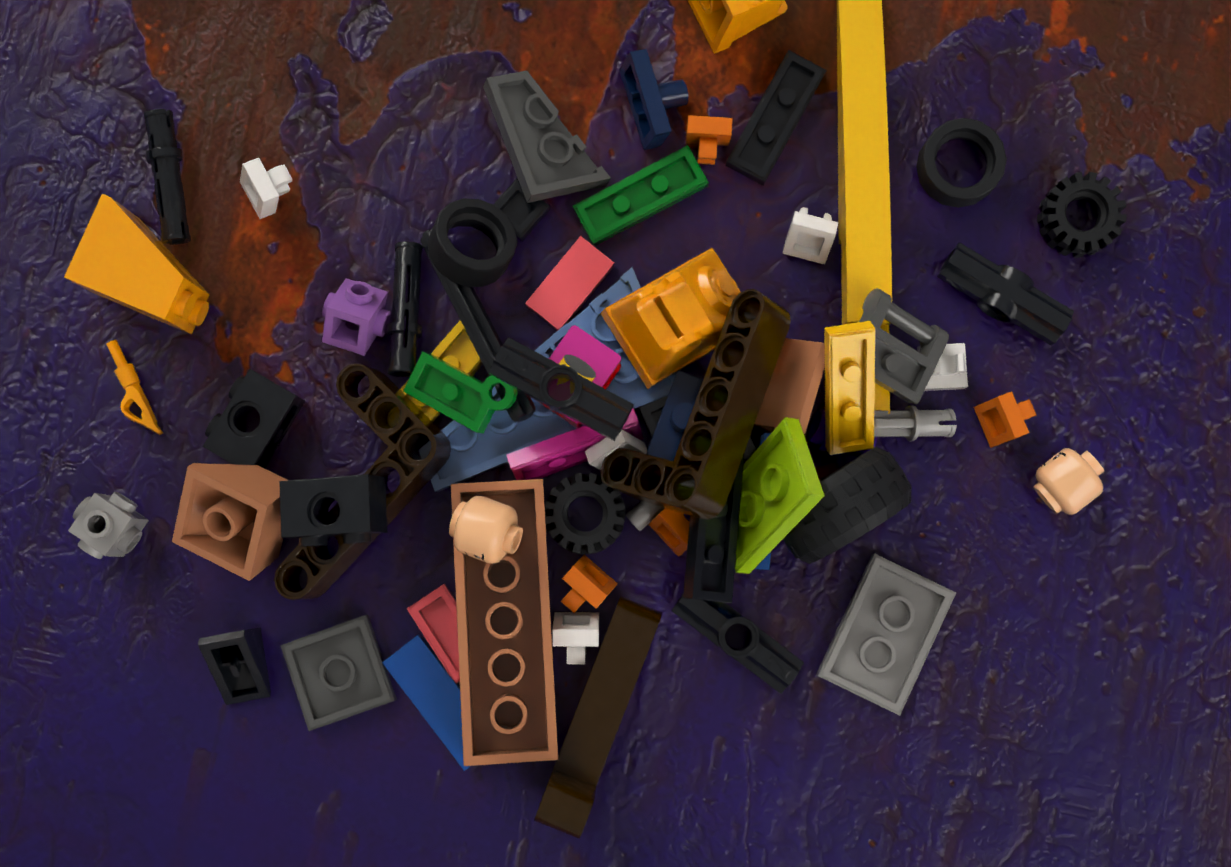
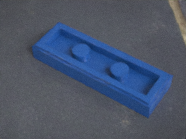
M418 634L382 663L465 771L470 766H464L460 686L453 681L424 638Z

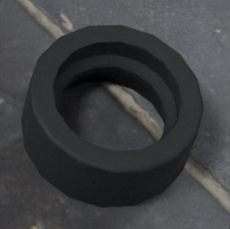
M960 118L949 120L932 132L919 151L916 168L919 182L931 198L942 205L959 208L974 205L993 191L1004 175L1007 158L1004 144L992 128L978 120ZM949 140H968L976 145L985 156L987 164L985 174L975 185L966 188L955 187L943 180L937 171L935 164L937 152Z
M463 198L451 202L439 212L427 243L429 257L436 269L452 282L466 287L489 285L496 282L505 273L514 256L517 246L515 227L504 212L495 205L483 200ZM457 226L472 227L482 231L495 245L496 256L488 260H475L463 255L450 242L448 231Z

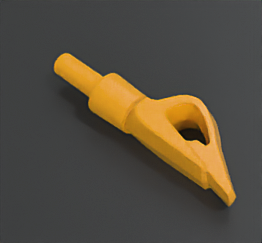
M117 340L108 342L106 345L117 366L114 372L126 391L120 404L123 415L159 435L163 434L140 385V380L133 363H127ZM133 402H136L141 408L142 419L130 411V406Z

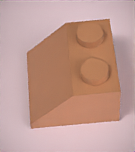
M785 339L752 430L772 433L781 421L788 417L799 419L803 433H806L825 368L824 343Z
M192 463L187 467L172 542L250 581L279 557L283 538H281L279 481L288 480L258 465Z

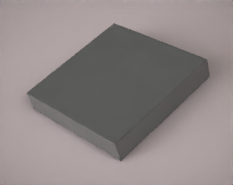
M369 615L361 616L280 645L308 731L397 700L387 668L382 663L384 660Z

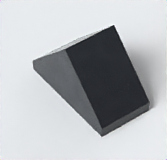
M261 627L199 638L198 646L226 705L271 696Z

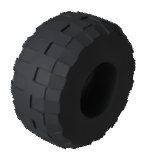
M876 446L819 480L824 497L785 536L783 541L795 558L811 564L858 539L911 503L912 486L892 454Z

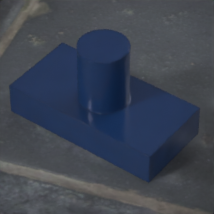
M647 49L632 51L625 59L619 71L643 149L648 150L660 147L672 132L665 110L687 105L689 98L688 89L682 79L657 84Z
M679 370L677 371L648 447L647 455L674 461L703 379Z

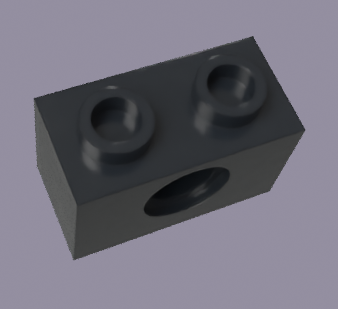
M249 369L246 376H239L233 383L228 395L231 401L223 414L218 413L210 421L205 432V436L208 438L203 447L232 464L258 465L265 469L304 405L305 400ZM257 410L260 415L259 426L254 431L246 433L242 425L243 418L249 411Z
M365 474L279 481L281 538H299V547L328 545L327 537L343 536V544L372 542L371 534L388 533L385 477ZM336 500L340 507V514L338 519L332 523L328 511L330 505Z

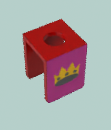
M576 325L570 327L549 357L550 360L559 365L571 367L578 375L606 390L621 369V356ZM558 378L551 383L548 390L549 396L557 401H565L574 394L575 385L569 379ZM536 400L538 403L552 411L548 406H546V404ZM552 411L575 428L582 426L581 423L563 413Z

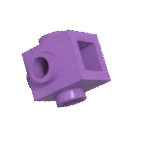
M346 278L337 292H330L325 300L322 310V317L325 318L322 342L365 356L377 335L383 337L387 331V324H389L391 318V311L385 310L388 292L372 287L365 282Z

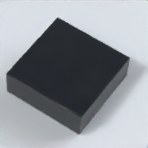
M517 178L493 204L508 216L515 227L516 236L521 242L550 211V206L543 200L527 203Z

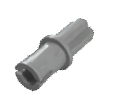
M913 405L907 406L905 410H890V414H888V411L874 410V437H905L908 441H915L918 437H953L957 425H939V421H956V415L952 409L918 410Z

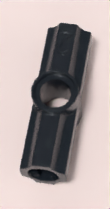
M960 242L947 257L937 276L976 300L978 308L988 316L1004 323L1013 322L1049 345L1057 342L1072 320L1074 311L1033 287L1034 282L1028 275L1009 265L1002 264L998 266Z
M509 337L498 351L489 371L490 375L546 404L552 411L563 413L613 441L616 440L634 406V404L578 375L571 367L559 365ZM558 378L569 379L575 385L574 394L565 401H557L549 396V387Z
M682 594L671 610L721 648L723 652L730 655L780 694L792 683L804 664L801 659L727 603L683 598ZM736 623L743 624L748 629L749 640L742 648L732 649L726 643L725 633L731 625Z

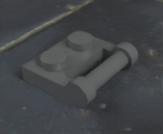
M879 288L874 289L864 300V313L859 322L871 321L875 327V383L908 403L918 404L945 349L949 334L937 325H927L892 303V298L889 294ZM885 319L920 341V351H916L881 329L880 326Z

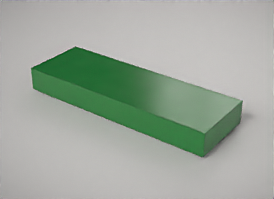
M687 145L573 205V211L590 242L595 247L708 187L709 182Z

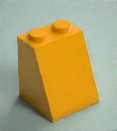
M102 194L64 278L98 296L192 334L195 326H200L207 316L209 303L207 302L208 292L140 218L111 197Z

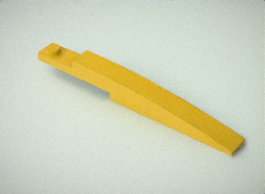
M837 0L839 244H841L842 325L858 323L864 313V300L872 290L879 288L892 298L889 143L882 0ZM884 319L880 328L889 333V325L891 323ZM875 383L874 410L888 411V414H890V392Z

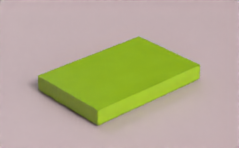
M785 417L744 463L735 562L736 573L750 574L824 497L799 419Z

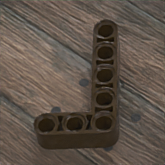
M746 289L739 293L728 311L674 461L625 448H618L605 457L600 472L603 483L635 499L700 519L709 520L716 517L726 504L791 322L789 312L758 290Z
M355 363L347 365L337 376V393L388 446L387 450L363 474L385 477L388 526L446 464L451 452L450 441L384 373ZM368 376L370 382L369 390L360 397L358 394V384L361 379ZM397 406L400 410V420L397 425L390 428L387 420L388 414L391 409ZM428 437L431 441V451L426 458L421 459L418 455V444L423 438ZM397 470L400 475V484L394 492H391L387 484L388 477L391 472ZM338 502L328 512L332 523L338 519L340 514ZM380 533L371 534L372 542ZM335 536L339 547L334 557H331L328 553L327 545L299 547L298 544L275 571V587L279 594L286 599L318 598L336 582L372 542L343 544V536ZM302 568L308 576L307 585L304 589L300 588L297 579Z
M620 596L534 821L580 839L594 803L597 783L663 612Z

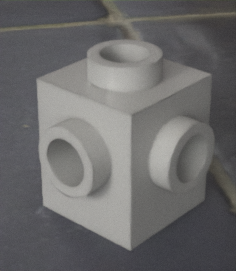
M114 491L112 495L94 493L92 497L85 498L78 505L73 514L75 521L68 531L80 539L77 544L80 549L97 559H102L103 556L124 557L125 554L132 551L142 537V530L149 520L135 511L138 507L136 503ZM106 522L105 529H104L103 531H101L100 529L102 528V526H103L104 523Z

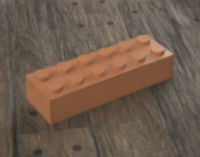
M543 479L451 484L452 515L462 501L468 502L474 496H485L512 506L518 515V526L523 528L522 539L514 554L507 553L498 563H486L462 554L454 545L464 766L558 760Z

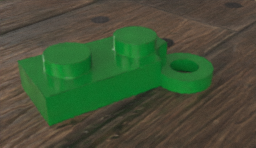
M423 351L403 390L406 394L474 432L483 434L495 410L502 411L510 408L517 398V389L491 375L482 382L433 354ZM497 384H502L506 391L505 397L500 401H496L492 396V390Z

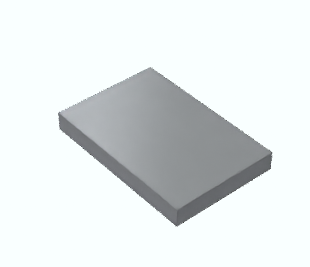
M872 554L816 675L900 716L956 592L877 554Z

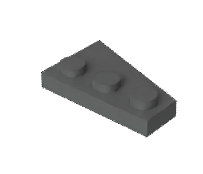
M528 71L486 79L483 88L527 203L607 185L611 177L602 166L596 167L585 152L586 145L577 134L575 136L571 135L557 117L558 109Z

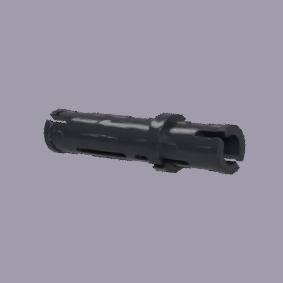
M166 109L149 110L144 113L149 141L146 159L152 166L154 176V188L161 226L162 244L169 243V245L188 243L191 241V236L187 223L183 183L180 173V161H182L183 156L182 150L177 148L173 112L171 110L166 111Z
M404 241L395 244L392 323L387 324L386 332L387 336L391 337L388 374L395 377L411 376L416 366L417 339L422 337V326L418 324L423 245ZM407 272H408V293H407V302H405V294H406V275H407ZM404 316L406 317L405 348L403 347Z

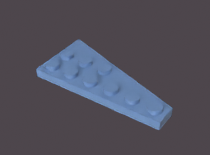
M631 267L620 277V280L603 294L601 293L589 303L586 309L568 324L566 323L540 345L535 352L549 359L570 327L573 325L578 326L621 356V369L607 390L634 404L633 408L636 411L642 406L667 396L676 373L647 389L600 314L606 307L641 288ZM494 386L492 396L496 401H500L501 398ZM533 398L531 399L536 407V411L530 418L521 422H514L507 410H495L484 434L476 433L453 420L441 430L450 441V457L446 464L433 476L431 483L435 492H440L451 487V484L464 482L509 463L506 456L509 453L577 428ZM430 440L418 450L422 459L426 458L431 451Z

